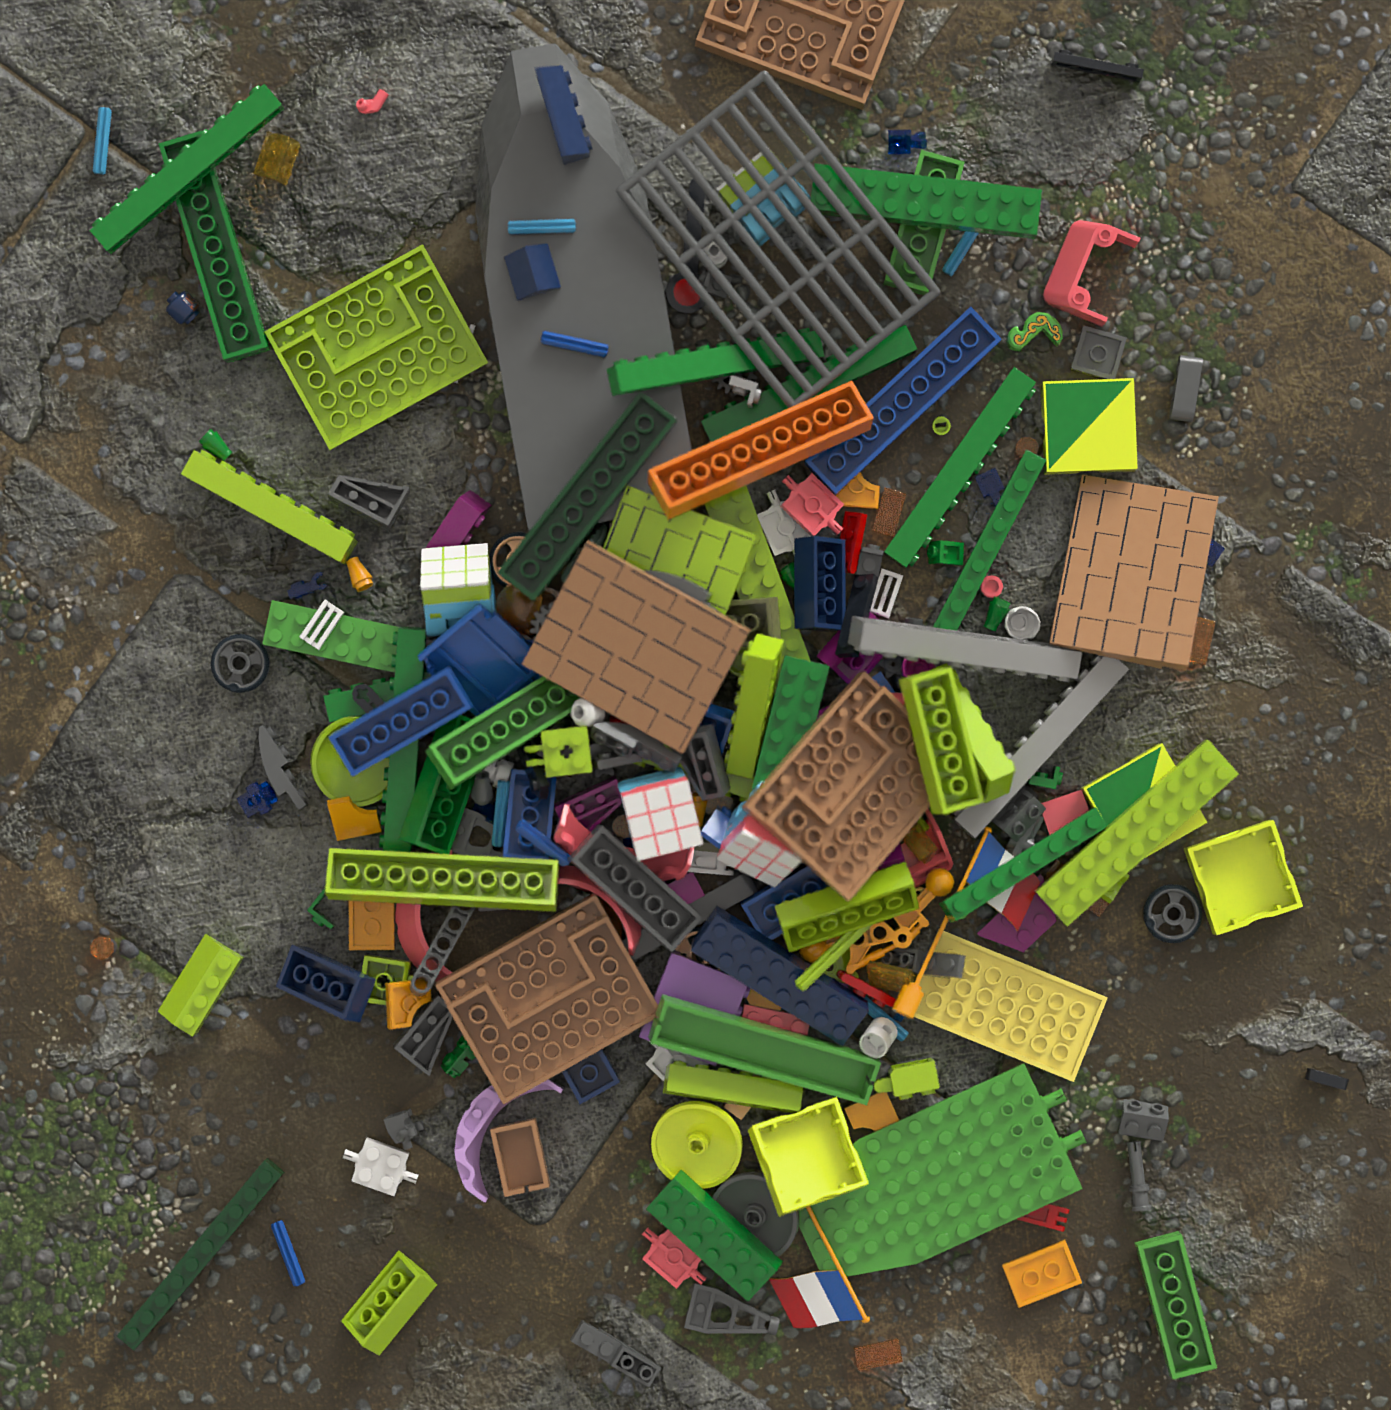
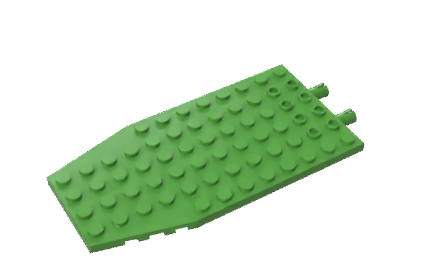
M1023 1063L857 1139L852 1145L858 1153L869 1184L864 1188L810 1206L846 1277L918 1264L1083 1189L1067 1155L1069 1153L1068 1150L1087 1143L1082 1131L1078 1130L1064 1138L1059 1137L1048 1114L1050 1108L1067 1102L1062 1089L1060 1088L1044 1097L1040 1096ZM800 1209L799 1228L819 1271L837 1270L807 1209Z

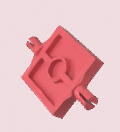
M813 473L799 484L789 475L782 480L791 492L780 507L810 536H815L826 526L836 535L843 530L834 518L844 504Z
M647 1227L642 1233L652 1243L648 1252L642 1257V1260L676 1289L690 1276L700 1285L706 1280V1277L697 1270L701 1259L671 1231L666 1229L664 1233L657 1236Z

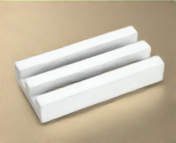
M881 569L870 610L871 613L889 619L903 575ZM884 575H888L878 609H874L873 607ZM893 577L897 578L887 610L883 612L882 609Z
M324 600L300 638L320 650L345 612ZM329 607L330 609L328 610V612L326 613V615L324 616V618L322 619V621L320 622L312 636L308 638L307 635L309 634V632L311 631V629L313 628V626L315 625V623L317 622L325 608ZM335 611L337 615L335 616V618L333 619V621L331 622L323 636L320 638L318 643L314 642V640L316 639V637L318 636V634L320 633V631L322 630V628L324 627L332 613Z

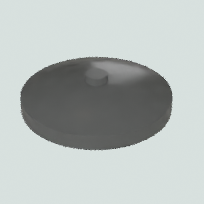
M744 1172L727 1179L712 1197L777 1257L789 1248L796 1237L799 1228V1210L780 1217L778 1216L763 1173Z

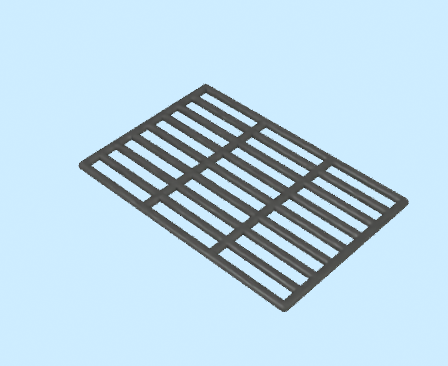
M761 71L616 189L619 197L788 408L811 399L940 295L938 286L767 71ZM762 82L766 84L815 146L805 156L754 93L753 90ZM745 96L797 160L787 170L735 106ZM728 111L778 173L779 177L770 184L766 182L717 120L725 112ZM709 125L761 189L753 198L750 199L699 133ZM693 140L743 203V206L734 213L731 212L681 149L689 141ZM673 154L724 216L725 220L717 227L712 225L663 163ZM819 155L823 156L872 218L862 228L812 166L811 162ZM802 169H804L854 232L845 242L842 241L792 178ZM653 170H658L708 233L698 242L646 179V176ZM637 183H639L690 247L681 256H678L627 192ZM783 184L789 187L835 245L836 249L829 255H824L775 193ZM766 198L770 200L819 262L809 271L758 209L757 205ZM747 213H751L801 276L793 284L790 285L739 222ZM731 226L783 290L773 300L721 236ZM877 227L881 229L929 290L922 298L918 299L869 238L868 234ZM714 241L764 303L765 306L756 314L752 312L703 250L711 242ZM859 241L862 242L912 305L902 314H900L850 251ZM695 255L747 319L738 328L733 325L685 265ZM842 255L893 318V321L886 327L882 328L832 265ZM823 270L828 273L876 335L866 343L814 279ZM806 284L858 348L850 356L847 357L797 295L796 292ZM790 299L840 362L830 372L779 309V306L786 300ZM770 313H772L822 376L813 386H811L760 322ZM754 328L804 390V393L795 400L792 399L743 337L750 329Z

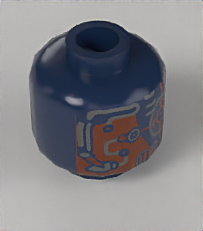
M175 291L166 300L169 303L166 307V312L178 324L186 323L188 325L200 313L198 311L199 303L187 291H182L180 294Z

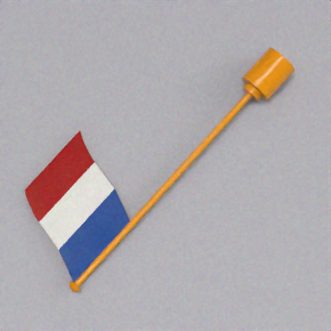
M990 827L983 829L985 832L957 892L964 888L966 882L971 884L1014 857L990 834L992 833ZM1032 873L986 903L1005 916L1018 931L1033 900L1035 890L1039 887L1040 881ZM945 916L915 982H909L908 985L903 984L892 1010L902 1016L913 1019L924 996L919 983L949 920L947 916Z
M806 1207L837 1270L814 1271L790 1278H770L769 1280L794 1328H813L838 1321L861 1320L863 1323H868L870 1317L866 1316L811 1207Z

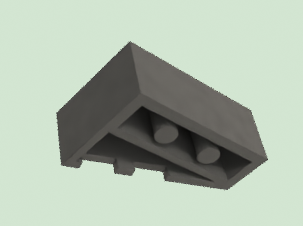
M338 475L328 493V499L330 502L389 532L410 494V487Z
M713 724L699 726L683 754L670 747L673 752L682 756L680 763L702 800L723 797L730 790V783Z
M435 992L431 997V1002L426 1003L412 1020V1027H406L393 1043L394 1049L428 1076L431 1074L441 1044L453 1018L440 993Z

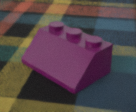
M870 612V619H878L874 614ZM838 631L816 657L829 666V669L848 685L859 672L865 671L869 674L884 656L874 651V655L860 653L859 657L839 658L835 654L841 632Z

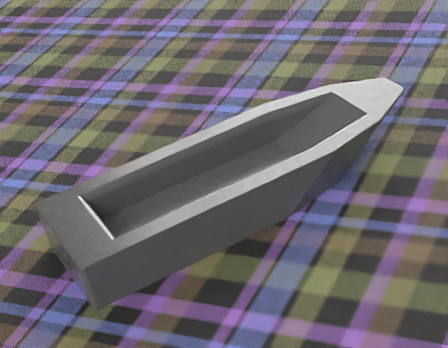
M556 43L510 52L481 126L475 207L484 278L529 531L639 393L634 392L612 396L606 369L614 366L613 362L617 360L627 359V362H634V358L646 355L648 359L655 358L656 354L663 352L675 355L655 240L616 192V189L638 171L637 166L608 102ZM562 65L564 72L569 71L572 84L568 86L571 93H576L579 106L575 107L577 115L582 114L586 126L582 131L584 137L589 136L592 150H589V158L566 165L563 164L535 72L537 67ZM637 183L627 192L650 219L646 192ZM574 219L576 222V231L569 233L509 234L508 232L509 221ZM548 243L561 288L517 301L504 256L524 246ZM543 331L607 344L609 347L606 357L542 344L541 336ZM680 385L642 391L675 417L677 423L628 486L654 495L647 483L648 470L692 451ZM625 489L594 528L601 527L603 524L610 526L609 523H613ZM699 506L691 510L695 511L699 508Z

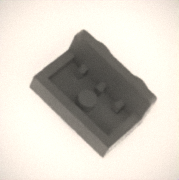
M1124 1099L1118 1134L1164 1141L1169 1121L1168 1106L1159 1103L1152 1104Z

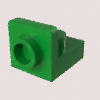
M941 540L929 543L927 550L929 564L963 565L964 543Z
M1054 766L1051 779L1048 778L1046 773L1035 772V775L1031 776L1027 784L1056 789L1057 785H1061L1063 772H1059L1060 767Z

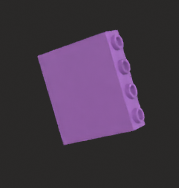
M674 950L669 956L654 994V999L659 1004L661 995L664 994L740 1016L743 1009L740 1003L742 998L747 999L751 988L724 971L682 956L681 952ZM653 1020L641 1027L639 1032L640 1038L649 1041L648 1035ZM684 1054V1055L690 1056V1057H692V1058H695V1059H697V1060L703 1061V1062L708 1063V1064L713 1065V1066H716V1064H717L716 1062H713V1061H709V1060H705V1059L698 1058V1057H695V1056H691V1055H688V1054Z

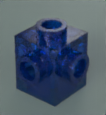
M257 781L245 788L246 793L236 798L247 818L258 813L261 816L273 809L271 805L278 801L274 789L267 781L262 784H258Z

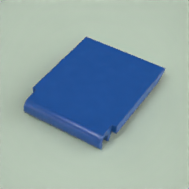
M481 603L476 605L418 654L419 661L424 660L426 662L428 672L431 675L450 665L473 704L469 711L476 717L542 677V675L522 665L532 645L496 611L491 613Z

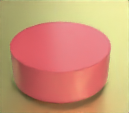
M993 575L985 577L980 586L981 593L987 598L997 597L1003 590L1002 581Z

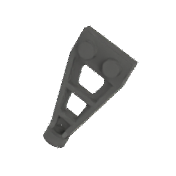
M465 808L451 848L452 852L469 856L492 855L493 857H503V853L494 851L491 844L493 822L482 814ZM475 826H481L490 833L491 839L487 846L476 847L469 843Z
M695 1282L684 1328L702 1333H767L776 1336L780 1318L767 1315L719 1288L704 1284L700 1285ZM715 1302H721L731 1308L732 1315L729 1321L713 1322L710 1315ZM739 1310L754 1316L751 1326H742L735 1323ZM766 1321H770L768 1328L765 1327Z

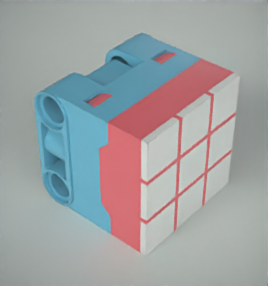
M677 767L674 773L662 770L623 780L617 784L628 823L632 846L638 861L703 844L688 780L681 767Z
M764 781L760 782V783L752 790V792H751L750 795H749V798L753 795V793L760 787V785H761ZM743 801L731 813L716 859L776 887L802 860L741 808L746 803V801Z

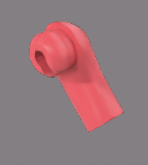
M379 89L373 99H359L356 102V107L363 114L376 113L381 109L389 94Z

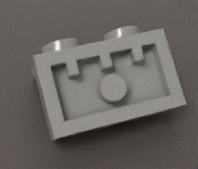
M731 376L729 386L733 389V393L745 397L749 393L747 406L753 408L754 404L758 405L761 396L758 383Z

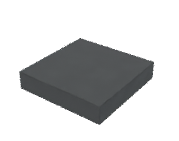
M1083 325L1070 370L1101 379H1115L1127 338Z

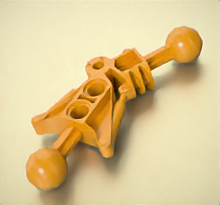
M936 868L930 871L926 876L925 889L917 896L919 909L893 917L899 925L895 929L885 921L873 924L863 934L864 939L861 943H854L849 947L850 959L845 968L846 972L853 974L856 970L884 957L885 953L897 947H909L920 933V930L929 925V921L921 913L923 909L936 896H946L953 889L954 879L952 874L943 868ZM878 926L886 929V934L882 938H876L873 935L874 929ZM900 934H905L906 938L905 940L900 941L898 940V936ZM842 935L801 948L799 953L805 961L814 963ZM893 941V944L884 949L879 948L866 955L871 946Z

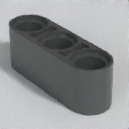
M1179 355L1169 419L1193 422L1203 358Z

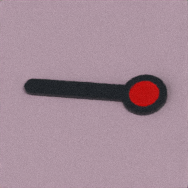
M692 179L689 187V196L704 213L705 192ZM687 208L686 229L698 242L701 239L702 226ZM685 241L683 253L690 248ZM695 255L685 265L698 280L700 276L698 274L699 259ZM680 272L670 279L666 288V297L674 310L683 314H692L705 306V303Z

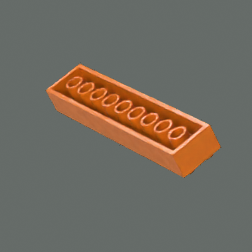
M850 381L648 470L647 483L669 520L871 430L873 416L853 381Z

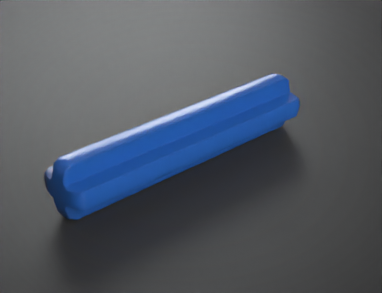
M543 331L541 336L542 344L606 357L609 347L607 344Z
M525 820L517 823L515 830L552 859L558 860L560 865L565 867L570 864L568 860L570 854Z
M282 1220L274 1222L271 1228L293 1286H299L305 1282V1278L284 1222Z

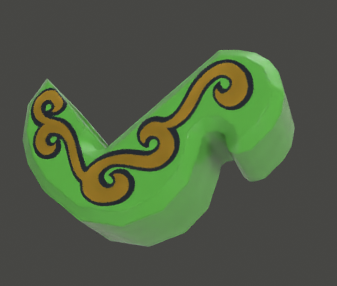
M1037 312L1030 315L1024 322L1022 331H1019L1017 326L1013 327L1006 337V343L1009 349L1020 351L1042 331L1058 347L1063 339V330L1054 317L1048 313Z

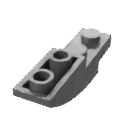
M642 570L722 614L708 603L713 594L700 585L671 573Z
M600 722L594 724L590 733V737L595 742L612 748L618 755L630 758L632 753L636 752L641 758L650 760L658 764L661 769L672 773L675 772L682 758L681 755L664 747L663 742L632 725Z
M261 725L259 727V747L269 781L278 796H283L287 793L298 810H302L309 805L306 801L309 797L302 788L298 789L294 784L296 778L289 769L285 771L283 768L291 763L288 759L291 755L284 745L279 746L275 740L278 736L273 728Z
M895 948L885 953V956L881 958L879 969L918 975L928 952ZM933 952L923 976L962 979L965 956Z
M581 1320L570 1338L574 1344L610 1363L612 1367L647 1387L651 1386L661 1369L659 1365L632 1347Z

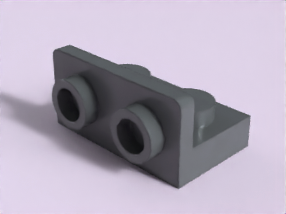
M590 744L592 767L598 770L642 761V758L636 752H633L631 757L628 758L618 755L612 748L606 745Z
M1021 787L991 821L1017 842L1046 808L1032 794Z

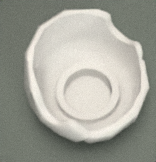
M1020 606L1011 609L1007 613L1004 627L1008 635L1014 639L1027 640L1033 639L1040 630L1041 621L1037 613L1031 608Z

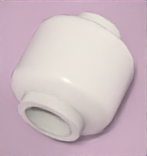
M579 698L574 702L571 714L573 721L578 726L593 727L595 723L603 722L605 710L583 698Z

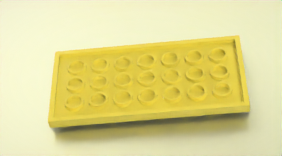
M943 931L934 952L965 956L962 979L922 976L919 986L922 987L921 992L924 993V996L914 1017L1074 1082L1107 997Z

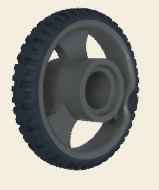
M235 634L226 637L218 643L211 656V671L215 680L223 688L231 692L244 693L256 689L264 682L269 672L270 660L266 648L259 640L249 635ZM245 642L255 647L256 651L250 656L243 652H235L232 648V643ZM220 656L228 658L227 665L233 673L229 680H226L220 672ZM239 657H243L246 661L245 667L241 670L235 667V661ZM254 664L260 665L261 670L258 676L252 682L244 685L242 675L248 674Z
M1169 884L1157 888L1149 895L1144 905L1143 918L1147 929L1154 937L1167 943H1179L1191 938L1197 932L1201 925L1203 912L1198 897L1190 889L1177 884ZM1167 893L1169 902L1162 906L1160 914H1152V907L1155 901L1161 895ZM1183 896H1186L1193 905L1194 919L1186 918L1185 909L1179 904ZM1172 907L1178 910V917L1175 920H1170L1167 916L1168 910ZM1165 922L1169 925H1180L1183 933L1167 935L1158 929Z

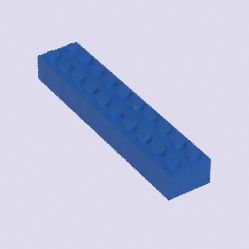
M972 307L968 308L866 403L873 416L871 430L808 457L804 464L834 495H837L992 351L1002 339Z

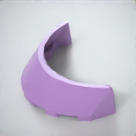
M548 1079L520 1096L540 1090H556L561 1093L564 1087ZM492 1085L482 1091L472 1101L470 1108L465 1111L459 1123L455 1140V1160L462 1183L467 1191L483 1202L487 1201L489 1195L484 1187L480 1172L482 1140L493 1118L503 1107L511 1102L509 1101L503 1105Z

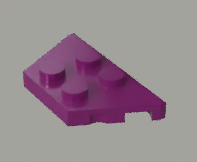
M1039 874V875L1037 876V878H1038L1039 881H1040V884H1039V886H1040V885H1042L1045 881H1044L1043 876H1042L1041 874ZM1035 893L1018 931L1005 916L998 912L977 934L1024 952L1056 922V918L1051 909Z

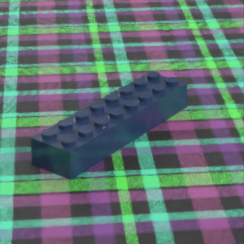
M718 906L715 907L691 941V951L842 1046L869 1011L866 999L825 973H822L805 991H801L797 988L795 980L811 965Z

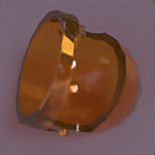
M508 584L498 594L494 608L519 634L534 638L537 635L530 632L533 627L529 625L531 624L530 621L536 618L534 613L540 610L542 595L553 594L557 598L559 592L546 588L537 601L533 602L512 584Z

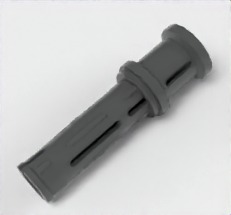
M1141 1141L1126 1142L1132 1185L1129 1188L1133 1199L1131 1211L1151 1210L1152 1206L1149 1205L1147 1192L1150 1189L1148 1184H1145Z

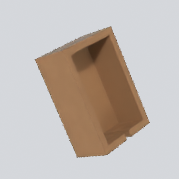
M536 1117L491 1127L490 1132L504 1197L525 1193V1185H529V1192L550 1187Z

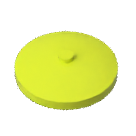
M687 1101L668 1109L658 1120L651 1139L653 1158L658 1168L667 1178L672 1180L682 1170L702 1189L717 1186L727 1180L736 1170L743 1148L742 1136L733 1118L720 1107L703 1101Z

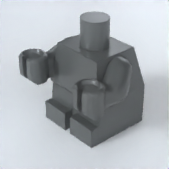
M411 1108L390 1114L384 1119L388 1134L396 1144L402 1142L404 1150L413 1147L411 1139L417 1135V1131L425 1128L422 1120L414 1123L411 1121V1115H413Z

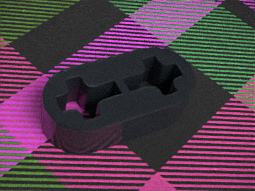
M359 684L353 689V699L366 713L374 709L371 706L372 703L376 706L385 703L366 684ZM359 689L368 690L367 696L371 699L369 702L363 698L358 699Z
M1307 1068L1304 1078L1343 1090L1347 1089L1349 1081L1347 1078Z

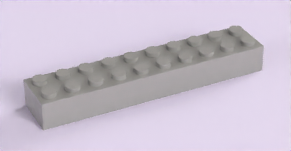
M852 616L848 643L855 646L854 650L868 655H874V651H876V653L890 658H896V654H898V656L904 657V659L918 661V657H920V659L926 660L928 663L940 664L941 660V662L956 667H961L963 663V665L977 670H983V667L994 672L1005 673L1006 669V671L1013 672L1016 675L1026 676L1028 673L1043 679H1048L1049 675V677L1069 682L1070 678L1078 679L1082 657L1081 651L1050 645L1049 643Z
M1095 655L1089 662L1092 666L1088 670L1083 669L1078 674V679H1074L1077 681L1074 686H1067L1059 695L1062 699L1058 703H1052L1044 711L1046 716L1043 720L1037 719L1029 728L1031 733L1027 737L1022 736L1013 745L1016 749L1012 754H1005L1007 759H1011L1015 766L1013 782L1008 794L988 803L983 802L952 812L955 815L952 820L971 838H976L1124 676L1129 669L1120 660Z

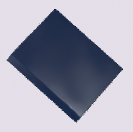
M548 243L524 246L504 256L517 301L561 288Z

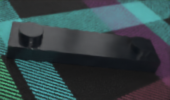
M1067 50L1055 52L1051 63L1052 66L1138 83L1141 81L1144 71L1137 64L1126 63L1125 65L1075 56Z
M861 574L854 577L835 652L839 658L859 657L860 651L854 650L855 646L848 643L852 616L869 618L878 582V577L875 574Z
M529 741L516 749L529 778L531 791L535 792L538 800L547 799L550 784L542 766L527 767L526 761L538 760L535 752H525V747L532 746Z

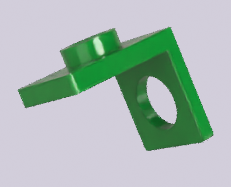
M323 889L307 911L313 915L312 920L319 926L323 927V925H326L328 928L333 929L336 925L315 909L326 895L325 889Z

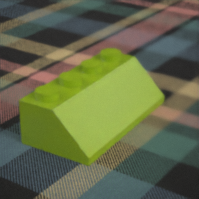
M205 934L158 1012L173 1025L192 1037L197 1035L244 957Z
M398 1250L341 1322L364 1348L380 1356L437 1284L423 1269Z

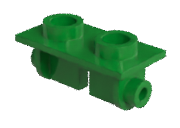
M464 1035L458 1040L454 1050L446 1054L440 1065L444 1072L454 1079L456 1076H460L469 1065L464 1058L467 1056L473 1060L476 1057Z

